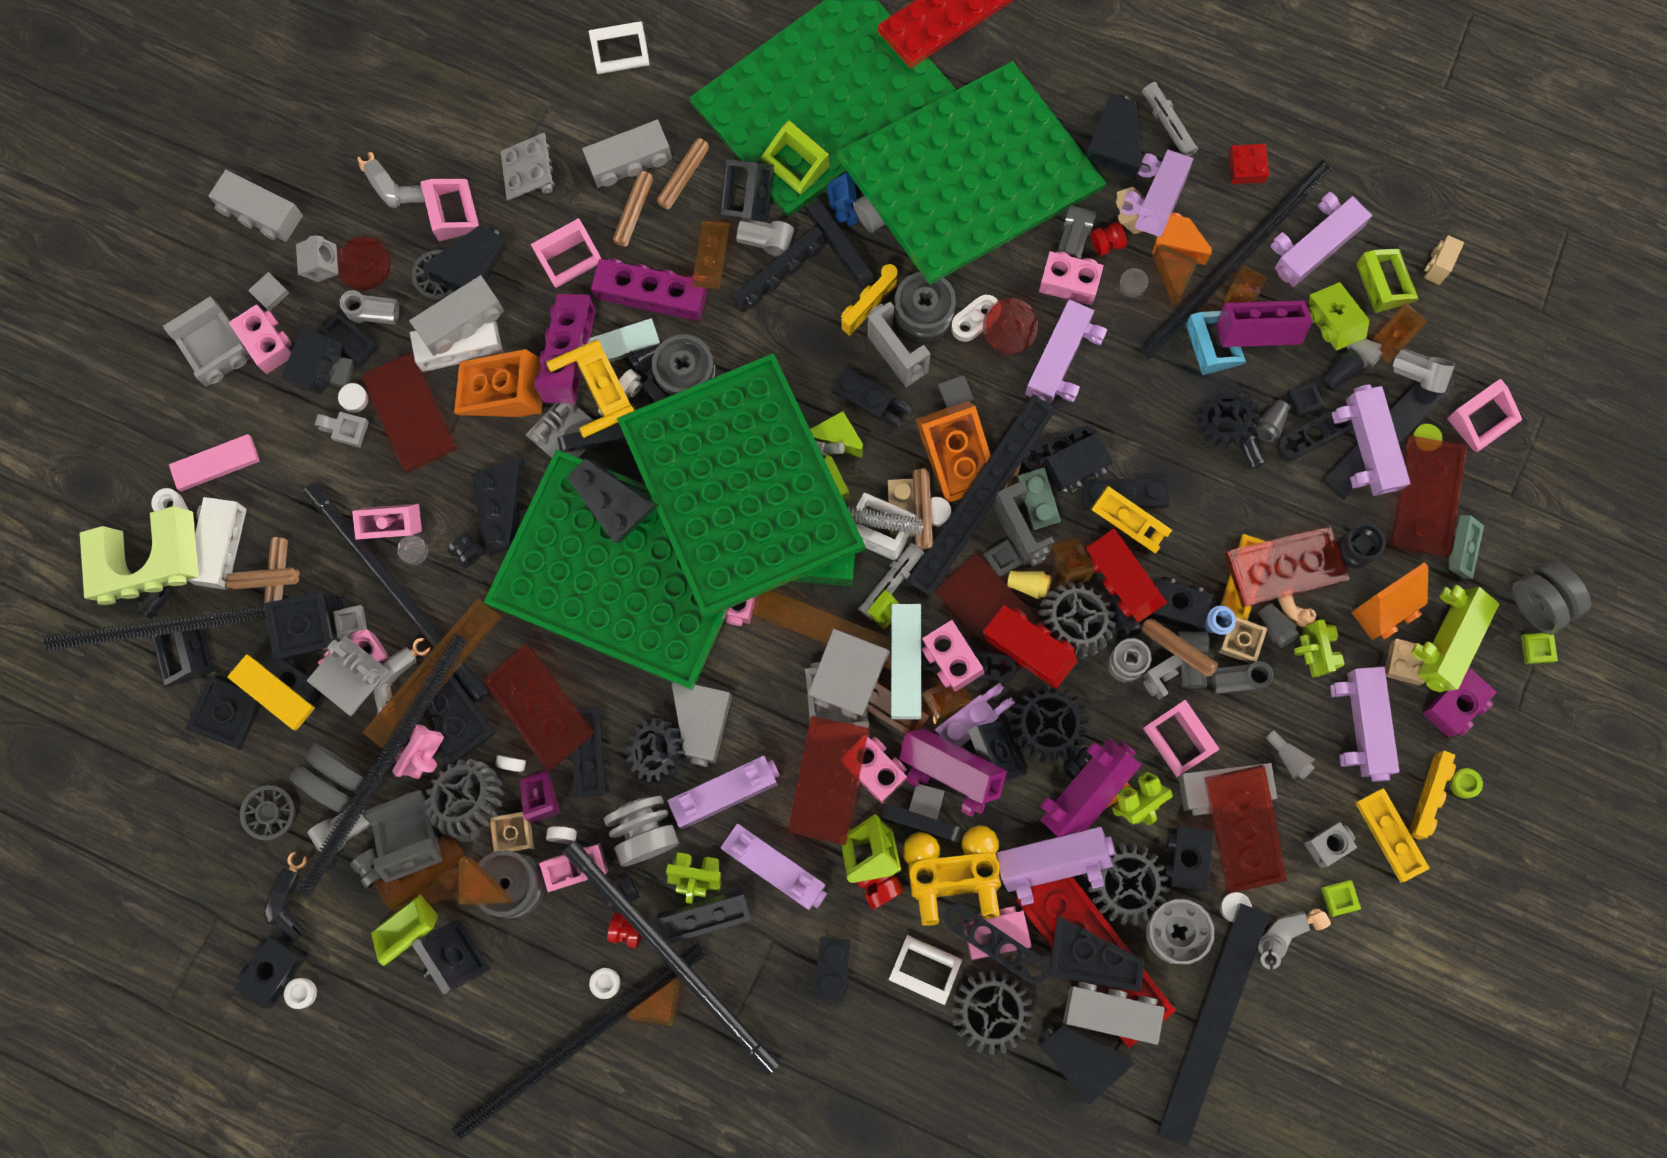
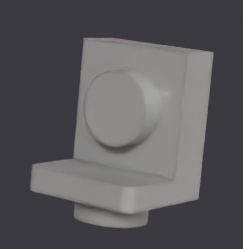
M1174 655L1143 675L1145 678L1144 686L1151 696L1156 695L1160 700L1168 694L1160 679L1162 678L1165 683L1179 674L1177 668L1183 664L1179 657Z

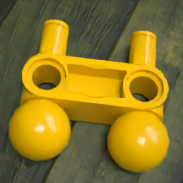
M977 825L970 828L964 834L961 844L965 854L963 856L939 858V844L929 833L917 832L906 839L902 853L905 861L909 864L911 893L913 897L919 900L922 925L931 926L939 923L937 897L978 893L983 919L999 917L996 893L1001 887L1000 865L996 855L999 850V840L995 832L987 826ZM981 868H987L992 874L989 877H981L977 871ZM925 874L931 876L933 880L930 883L922 884L917 878Z

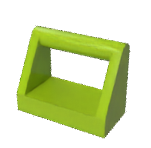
M790 120L780 129L760 159L764 164L774 165L773 172L800 195L830 167L829 154ZM786 144L812 165L802 181L774 158Z
M1399 249L1365 252L1356 263L1375 313L1410 304L1419 299ZM1392 261L1404 294H1391L1380 266L1381 262Z
M876 814L841 837L845 869L849 882L854 883L888 877L901 870L893 830ZM871 843L873 855L857 865L854 846Z
M421 894L373 929L371 935L377 959L381 965H387L409 948L414 941L426 935L434 928L439 915Z

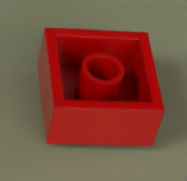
M1266 144L1232 145L1228 153L1231 184L1265 183L1269 176Z

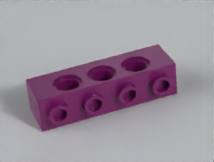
M613 258L608 260L599 259L591 286L595 300L701 322L708 295L706 281H703L698 276H679L675 272L665 269L661 270V272L650 270L649 267L642 264L631 266ZM623 279L630 280V282L625 286L618 285V283ZM648 285H657L655 290L645 291ZM676 290L684 291L679 297L671 296Z
M557 294L555 305L551 306L550 328H547L545 332L546 347L545 351H542L540 354L541 369L540 373L535 376V390L539 392L545 403L576 404L582 378L577 361L553 372L549 371L546 362L589 343L596 312L590 295Z

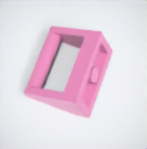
M429 179L421 182L432 231L439 242L466 235L479 226L467 179ZM459 190L467 222L445 223L439 196Z
M579 218L531 244L555 289L596 267L599 259H601ZM584 241L592 256L555 276L547 261Z
M1501 379L1462 405L1447 418L1475 452L1480 451L1522 421L1512 395ZM1494 400L1507 417L1478 437L1469 416Z
M1186 700L1143 728L1176 777L1219 750ZM1173 715L1200 752L1199 756L1183 766L1156 728Z

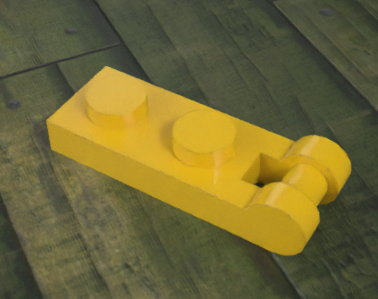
M887 264L883 266L879 280L873 286L868 285L860 294V300L854 306L852 304L849 305L842 313V330L849 336L865 321L870 311L878 306L896 287L898 271L894 265Z
M1109 486L1104 488L1090 508L1155 554L1160 549L1159 544L1165 536L1168 537L1172 532L1166 525ZM1150 526L1156 529L1150 538L1144 536Z

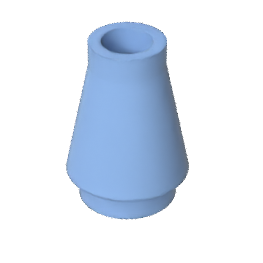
M1226 606L1214 607L1207 615L1204 630L1221 635L1230 633L1236 623L1234 613Z

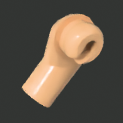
M1291 591L1277 595L1283 614L1294 624L1304 627L1316 620V613L1313 609H1303L1296 606Z

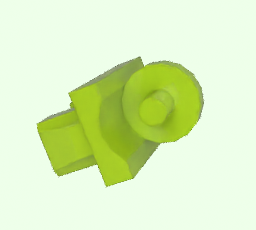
M1317 620L1312 624L1301 627L1303 636H1300L1302 646L1295 648L1294 652L1296 656L1304 655L1305 663L1310 667L1312 678L1336 671L1337 668L1344 666L1343 655L1340 652H1332L1330 643L1336 641L1338 637L1335 625H1327L1325 620Z
M1146 772L1139 777L1140 788L1135 790L1127 787L1120 790L1117 794L1118 804L1112 807L1114 815L1123 816L1131 824H1138L1143 821L1147 825H1152L1157 820L1155 811L1160 808V805L1173 797L1171 789L1161 785L1158 776Z
M678 852L672 865H667V884L677 885L676 893L686 894V903L692 904L694 896L705 897L707 890L720 892L721 872H719V859L703 858L702 868L696 869L691 868V855Z

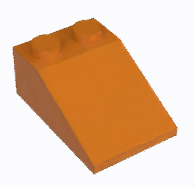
M524 349L461 361L459 363L454 414L522 417L540 414L542 412L543 400L539 392L535 390V376L540 373L541 369L540 358Z
M969 401L915 419L944 499L948 503L964 497L991 457L976 406Z
M1424 562L1351 612L1371 640L1380 635L1385 640L1399 630L1396 627L1398 623L1405 620L1408 624L1422 615L1419 609L1428 602V566Z

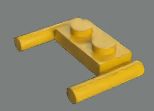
M598 339L546 362L549 371L553 372L577 361L578 367L602 415H604V417L579 427L583 438L618 423L617 418L634 411Z

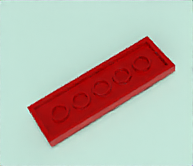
M915 0L880 23L877 31L911 69L1014 0Z
M1073 877L1032 886L1031 891L1034 903L1022 906L1021 899H1015V902L1024 911L1025 915L1051 949L1056 916L1059 915L1076 926L1132 954ZM1144 969L1141 992L1096 985V992L1108 994L1109 989L1127 992L1126 999L1138 1001L1139 995L1157 999L1156 1006L1165 1007L1162 1022L1176 1011ZM1118 1036L1127 1048L1132 1047L1139 1041Z

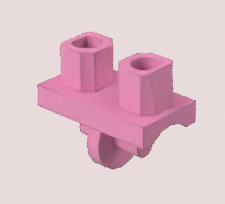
M415 725L416 728H413L414 731H411V735L409 734L410 742L407 746L401 747L402 750H399V754L397 753L398 757H395L397 763L392 770L395 776L407 775L420 779L424 771L433 772L437 767V763L432 757L444 739L441 732L429 731L425 726Z

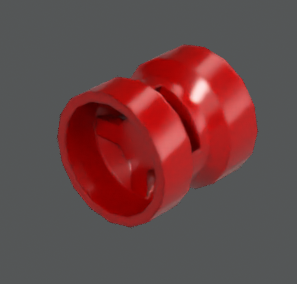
M1119 221L1109 224L1105 229L1097 228L1091 230V241L1098 256L1108 254L1111 249L1119 250L1127 246L1125 231Z
M614 913L608 930L607 942L617 944L625 941L627 947L637 949L641 935L621 914Z

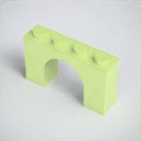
M172 506L150 513L152 533L151 554L146 564L133 574L130 573L125 562L123 531L101 526L80 532L84 598L95 600L99 605H110L116 603V599L137 598L139 593L159 592L163 590L164 586H182L187 584V580L198 578L193 512Z

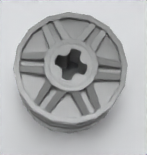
M662 796L631 801L620 806L616 811L604 818L607 827L620 824V826L609 832L611 838L625 837V841L614 848L621 867L648 860L680 844L673 825L660 827L658 825V822L669 815L668 811L660 810L653 812L665 804Z
M1175 899L1158 906V909L1151 913L1150 920L1146 924V939L1150 949L1158 958L1170 964H1191L1201 960L1210 951L1214 941V925L1210 915L1201 905L1190 900ZM1174 924L1177 927L1183 926L1185 928V932L1182 933L1184 938L1182 941L1179 937L1172 938L1171 933L1174 932L1172 927Z

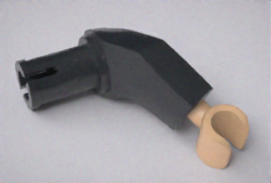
M297 852L289 855V868H283L270 890L264 909V919L267 925L273 926L275 924L291 944L307 931L289 913L291 910L289 908L291 906V897L300 879L299 874L296 872L299 869H303L308 862L307 856H305L303 862L299 866H295L293 858Z

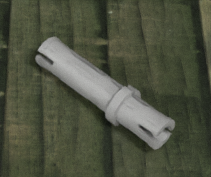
M1156 82L1147 85L1142 90V94L1145 95L1153 108L1152 114L1155 118L1160 119L1182 155L1192 156L1199 148L1195 145L1185 126L1173 110V103L1171 100L1166 99ZM1157 101L1161 103L1162 107L1168 114V117H1166L1165 113L1163 112ZM1172 124L1175 125V127L1177 128V130H1178L1179 133L1181 134V136H1182V138H1183L1182 140H1181L1180 137L1178 136V134H1177V132L1175 131V129L1173 128Z
M910 543L896 562L892 561L889 565L890 570L858 608L859 612L872 620L867 611L887 584H890L886 591L892 594L904 579L907 580L909 578V572L925 553L916 547L915 544ZM906 561H908L907 564H906V565L902 568V570L899 572V574L893 579V577H894L895 574L900 570V568L903 566V564H904Z

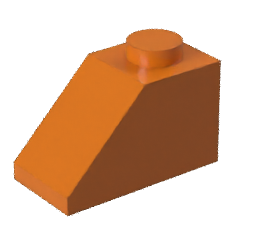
M1173 212L1162 237L1155 236L1152 250L1154 255L1206 265L1212 252V248L1191 219Z

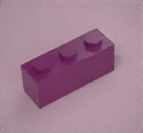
M1305 301L1225 303L1215 328L1222 347L1298 345L1303 343L1313 320Z

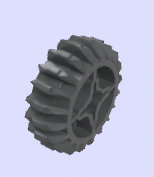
M1068 582L1065 588L1062 585H1058L1054 591L1048 592L1046 595L1047 600H1043L1040 603L1042 610L1037 613V618L1042 620L1039 624L1051 632V637L1058 642L1060 639L1065 640L1075 649L1073 651L1075 656L1078 654L1080 659H1085L1088 654L1094 656L1099 652L1098 649L1103 650L1107 646L1106 641L1113 637L1111 631L1115 628L1116 623L1112 622L1111 619L1115 616V612L1107 611L1111 602L1103 603L1101 600L1103 593L1095 595L1093 593L1094 586H1090L1085 590L1083 582L1078 583L1076 587L1072 582ZM1066 602L1065 614L1061 617H1056L1057 606ZM1095 623V635L1087 639V627Z
M459 759L456 766L448 763V770L446 772L439 770L440 777L437 780L431 779L434 786L432 789L426 790L430 798L424 801L426 807H428L425 813L431 819V824L443 834L451 835L454 838H459L461 835L469 838L472 831L480 834L482 825L490 827L488 821L490 817H498L495 808L502 807L501 801L498 799L504 796L503 791L500 789L503 784L497 778L496 772L484 762H477L473 759H469L466 762Z
M1124 843L1118 845V854L1110 855L1113 867L1101 869L1104 886L1094 889L1092 886L1088 887V892L1097 891L1099 895L1091 900L1092 903L1096 904L1100 901L1104 903L1099 908V912L1103 914L1110 909L1111 912L1108 917L1110 921H1114L1117 915L1120 914L1119 921L1122 925L1127 923L1128 916H1130L1133 925L1138 924V914H1140L1144 921H1149L1150 916L1147 910L1153 913L1158 909L1154 905L1155 902L1161 905L1166 903V900L1160 897L1159 893H1169V888L1160 886V882L1169 880L1168 876L1159 877L1158 871L1165 868L1164 864L1155 867L1153 863L1157 860L1158 856L1153 854L1148 859L1145 858L1148 853V848L1143 847L1139 854H1137V845L1134 843L1130 844L1128 852ZM1121 859H1129L1141 865L1129 873L1122 868H1118L1114 862ZM1107 871L1111 873L1116 884L1110 896H1108L1105 888ZM1146 872H1148L1151 880L1149 897L1145 895L1146 892L1141 886V880L1146 875ZM1136 876L1133 879L1135 884H1132L1135 886L1134 889L1120 892L1123 889L1122 884H1124L1122 879ZM1129 895L1138 900L1142 905L1136 909H1125L1116 905V903L1124 896Z
M995 970L990 971V980H986L983 971L978 972L980 979L978 983H976L972 976L968 977L967 980L972 987L968 990L966 986L961 984L959 989L965 993L964 997L961 998L957 995L953 997L954 1001L961 1003V1008H951L952 1013L961 1014V1018L952 1021L954 1026L961 1024L964 1026L957 1033L958 1036L963 1037L969 1033L970 1037L967 1039L966 1044L971 1046L975 1040L979 1041L976 1048L978 1052H982L984 1045L988 1044V1053L990 1055L994 1054L995 1045H999L1001 1053H1006L1004 1043L1007 1041L1012 1048H1016L1018 1045L1013 1037L1017 1035L1022 1040L1026 1038V1035L1019 1031L1021 1026L1027 1029L1032 1027L1030 1023L1023 1021L1024 1016H1034L1033 1011H1024V1006L1032 1004V1000H1021L1020 997L1027 992V989L1023 987L1016 991L1014 988L1018 985L1019 980L1014 978L1010 984H1007L1008 973L1005 972L1002 973L1000 981L996 980L997 974ZM987 986H996L994 993L987 1002L982 1003L971 999L978 990ZM1005 990L1014 999L1017 1009L1016 1016L1007 1013L1002 1007ZM996 1001V1010L1000 1014L1007 1016V1018L999 1016L997 1019L994 1017L993 1021H989L988 1014L977 1006L986 1008L988 1005L991 1007V1003ZM968 1008L979 1012L982 1016L983 1021L980 1035L974 1031L969 1023ZM998 1022H1006L1013 1025L1006 1034L996 1038H988L994 1025Z

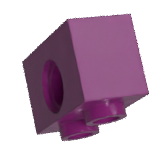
M1468 668L1458 690L1441 692L1422 714L1448 738L1457 734L1463 736L1474 725L1471 720L1477 713L1482 715L1493 705L1490 699L1497 692L1471 668ZM1458 698L1465 702V712L1457 707L1456 702Z

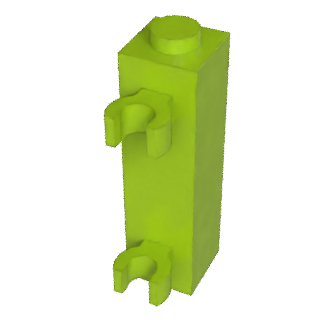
M1454 585L1452 591L1444 587L1439 597L1444 602L1450 604L1451 607L1433 644L1426 642L1424 647L1416 643L1411 652L1416 659L1423 661L1417 675L1426 682L1430 689L1436 692L1458 690L1499 606V603L1480 587L1463 589L1458 585Z

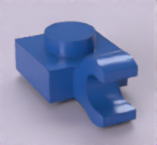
M845 173L832 180L827 185L830 209L836 210L837 223L840 224L847 220V226L850 227L858 222L857 213L851 206L857 198L854 180L849 174Z

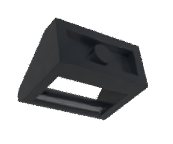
M725 159L719 214L767 221L774 165ZM736 166L748 167L743 211L731 210Z
M189 629V631L185 630L180 633L179 631L177 633L174 631L173 634L170 632V634H159L158 636L155 634V636H152L164 687L178 685L214 672L204 629H193L192 631ZM173 634L182 670L176 674H173L165 641L166 636Z

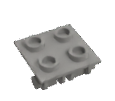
M545 133L501 151L506 199L508 201L538 188L542 189L543 193H551L553 191L552 188L555 184L550 174L553 172L551 167L552 161L549 159L548 152L550 146L546 143Z
M555 403L531 428L526 436L552 458L556 449L559 450L557 441L559 436L580 432L579 427L594 420L575 404ZM586 449L567 452V454L579 458Z
M345 635L341 641L333 640L329 644L330 654L307 681L349 716H352L389 670Z

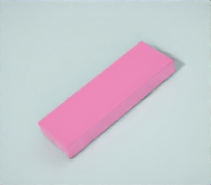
M247 434L171 463L169 467L177 490L182 492L260 462L252 437Z

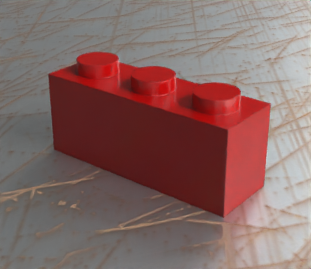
M1112 529L1086 548L1091 555V558L1087 561L1097 574L1102 571L1106 577L1102 581L1111 595L1118 594L1121 601L1117 604L1126 617L1132 615L1139 623L1167 603L1115 529Z
M1003 605L983 631L986 641L1057 689L1077 663L1075 653L1073 652L1075 649L1063 639H1060L1059 642L1050 636L1051 632L1039 623L1033 625L1027 621L1028 617L1019 609L1013 608L1011 610Z

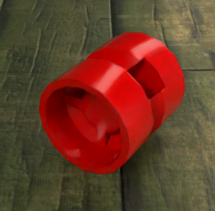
M897 876L856 882L859 888L866 890L864 897L872 911L905 892Z

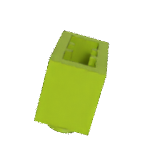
M1340 282L1310 294L1308 310L1313 320L1312 323H1316L1321 330L1324 340L1330 342L1336 351L1367 338L1369 319Z

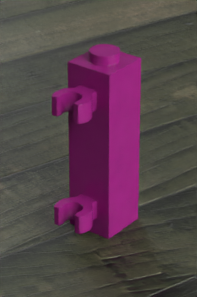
M924 728L905 734L899 760L913 766L907 776L908 783L915 787L919 785V781L927 784L931 776L967 795L962 805V812L970 817L974 815V811L979 814L983 813L986 802L1000 798L1007 773L1006 770Z
M1108 738L1100 747L1093 742L1087 749V752L1093 756L1092 759L1057 801L1054 802L1047 797L1040 807L1047 811V813L1042 817L1041 821L1056 836L1062 837L1088 830L1142 764L1133 758L1136 752L1122 741L1118 745Z

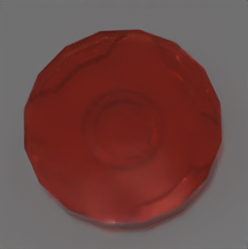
M365 236L352 238L347 241L348 244L337 251L338 276L342 282L352 289L361 291L373 289L380 285L388 276L391 267L390 256L384 246L374 238Z
M1008 298L997 301L989 307L984 316L983 332L985 339L993 349L1000 353L1015 354L1032 345L1037 336L1038 321L1032 312L1031 306L1021 299Z

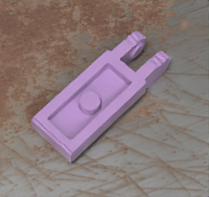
M999 683L983 696H978L934 731L938 736L962 747L971 740L968 733L969 729L978 725L995 722L999 718L998 716L1010 708L1015 701L1011 697L1004 700L994 711L987 702L999 695L1004 689L1002 684Z

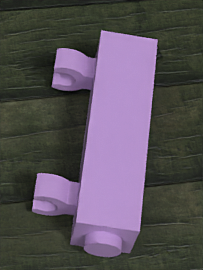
M1167 150L1161 162L1158 161L1156 156L1148 153L1145 154L1142 163L1148 164L1150 167L1142 165L1138 174L1143 177L1155 176L1154 181L1145 199H1142L1136 192L1128 191L1124 200L1133 205L1124 202L1121 208V212L1125 215H1139L1135 226L1136 229L1162 237L1186 182L1194 158Z
M1332 192L1326 194L1321 199L1322 202L1318 204V207L1329 217L1295 246L1283 232L1274 239L1275 242L1270 247L1277 254L1282 255L1275 269L1284 282H1289L1295 287L1365 227L1372 214L1353 196L1341 205Z
M1070 299L1068 300L1028 383L1025 395L1029 396V399L1035 394L1051 405L1055 395L1058 394L1063 399L1074 402L1080 387L1062 380L1083 337L1097 345H1101L1107 329L1099 325L1090 324L1095 310Z
M1364 385L1355 388L1354 393L1346 399L1347 406L1337 408L1336 412H1332L1334 424L1352 420L1366 471L1354 474L1355 476L1350 477L1352 488H1359L1370 484L1373 496L1402 490L1410 485V481L1383 387L1372 388L1371 385Z
M1385 667L1354 669L1347 673L1348 682H1337L1334 685H1330L1331 697L1350 695L1358 752H1348L1339 755L1341 767L1360 765L1361 777H1371L1372 782L1389 781L1390 775L1399 773Z
M762 756L667 801L679 828L683 830L777 786L775 778L780 775L773 760L767 762L765 756Z
M739 824L734 827L721 846L723 851L809 911L812 906L818 908L827 895L823 891L826 887L824 883Z
M1102 827L997 852V857L1000 865L1001 879L1008 892L1016 890L1023 906L1034 903L1030 887L1087 873L1093 889L1104 886L1101 869L1113 867L1110 855L1116 853L1111 836L1105 837Z

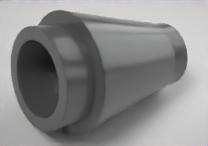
M1276 400L1259 418L1260 421L1256 424L1257 432L1255 435L1265 442H1273L1279 438L1290 406L1282 400Z
M1273 604L1267 605L1258 613L1264 626L1267 628L1273 644L1277 643L1280 648L1287 646L1299 636V633L1296 631L1297 626L1275 608Z

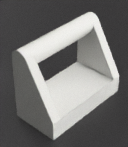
M641 21L589 30L597 74L650 65L643 23ZM635 34L639 35L642 56L601 62L598 41Z
M867 493L862 495L856 506L857 511L860 507L861 511L864 508L865 512L867 506L875 510L882 511V513L885 512V514L889 512V516L892 513L893 517L894 514H896V517L899 514L900 518L902 515L903 518L906 515L907 519L910 516V520H912V517H914V520L916 518L915 514ZM855 523L865 548L891 560H898L903 552L910 531L906 533V530L905 532L901 531L896 539H892L860 525V523Z
M907 935L888 980L945 1005L962 959ZM908 949L952 968L943 990L899 971Z

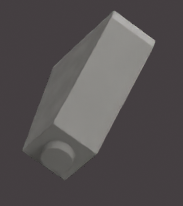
M672 683L681 739L685 741L683 743L684 755L687 758H691V764L707 767L708 763L716 764L732 699L731 694L695 685L692 691Z

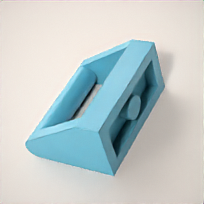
M1221 311L1192 314L1186 323L1202 375L1246 363L1241 347H1229L1232 357H1216L1206 325L1217 322Z

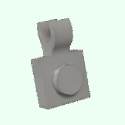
M339 412L337 419L318 414L315 426H319L318 429L321 431L332 433L331 438L333 441L360 448L369 421L362 417Z

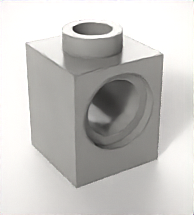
M310 236L307 240L296 244L298 275L316 282L338 275L336 244L325 240L321 236Z
M1341 822L1328 826L1303 842L1320 868L1330 866L1357 848L1353 842L1355 841L1354 834L1349 827L1343 826ZM1329 836L1335 837L1338 841V848L1335 852L1331 851L1327 846V838Z

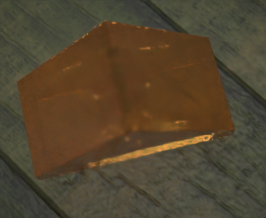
M1159 245L1155 250L1153 260L1172 305H1176L1181 299L1198 260L1165 245Z
M1243 265L1223 302H1255L1268 277Z
M1405 303L1372 341L1382 344L1380 351L1383 354L1381 357L1390 363L1428 321L1410 305Z
M1075 538L1054 543L1051 551L1061 585L1064 587L1068 582L1077 584L1089 581L1094 573V566L1079 539Z
M943 683L921 694V702L929 712L935 725L973 701L965 686L954 692L951 685L945 688Z
M463 856L459 860V905L510 904L514 900L474 859Z
M675 978L626 1015L630 1020L675 1026L683 984L682 980Z

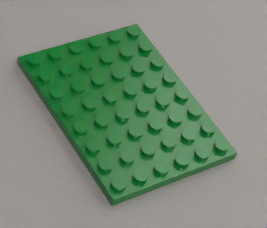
M824 0L689 97L693 107L739 161L764 164L760 160L780 129L789 120L829 154L830 167L801 195L773 172L770 198L787 218L826 191L827 185L832 180L845 173L849 174L837 158L839 150L956 91V88L929 58H926L910 69L878 33V25L891 17L878 0ZM788 144L774 156L778 162L800 181H802L812 167L809 162Z
M1013 61L856 141L837 153L838 160L929 285L1067 210L1070 205L1074 206L1103 190L1106 185L1104 179Z
M774 353L617 418L652 501L659 505L656 510L704 619L866 550L861 535Z
M556 449L483 603L693 691L729 608L705 619L703 618L656 509L621 543H614L567 479V476L583 460ZM610 471L624 484L639 491V494L646 499L652 500L645 484Z

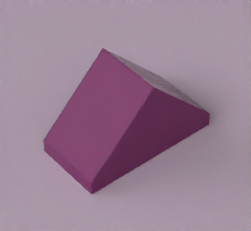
M547 770L519 780L525 820L535 823L561 813Z

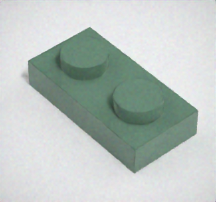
M1045 468L1016 476L1017 483L1024 481L1028 489L1024 505L1032 530L1061 522Z
M1460 515L1458 526H1456L1454 531L1455 542L1453 551L1449 555V570L1461 579H1473L1484 525L1471 515Z

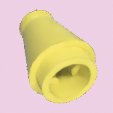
M1010 571L1007 587L1014 588L1037 599H1040V597L1046 598L1050 589L1051 575H1046L1045 571Z

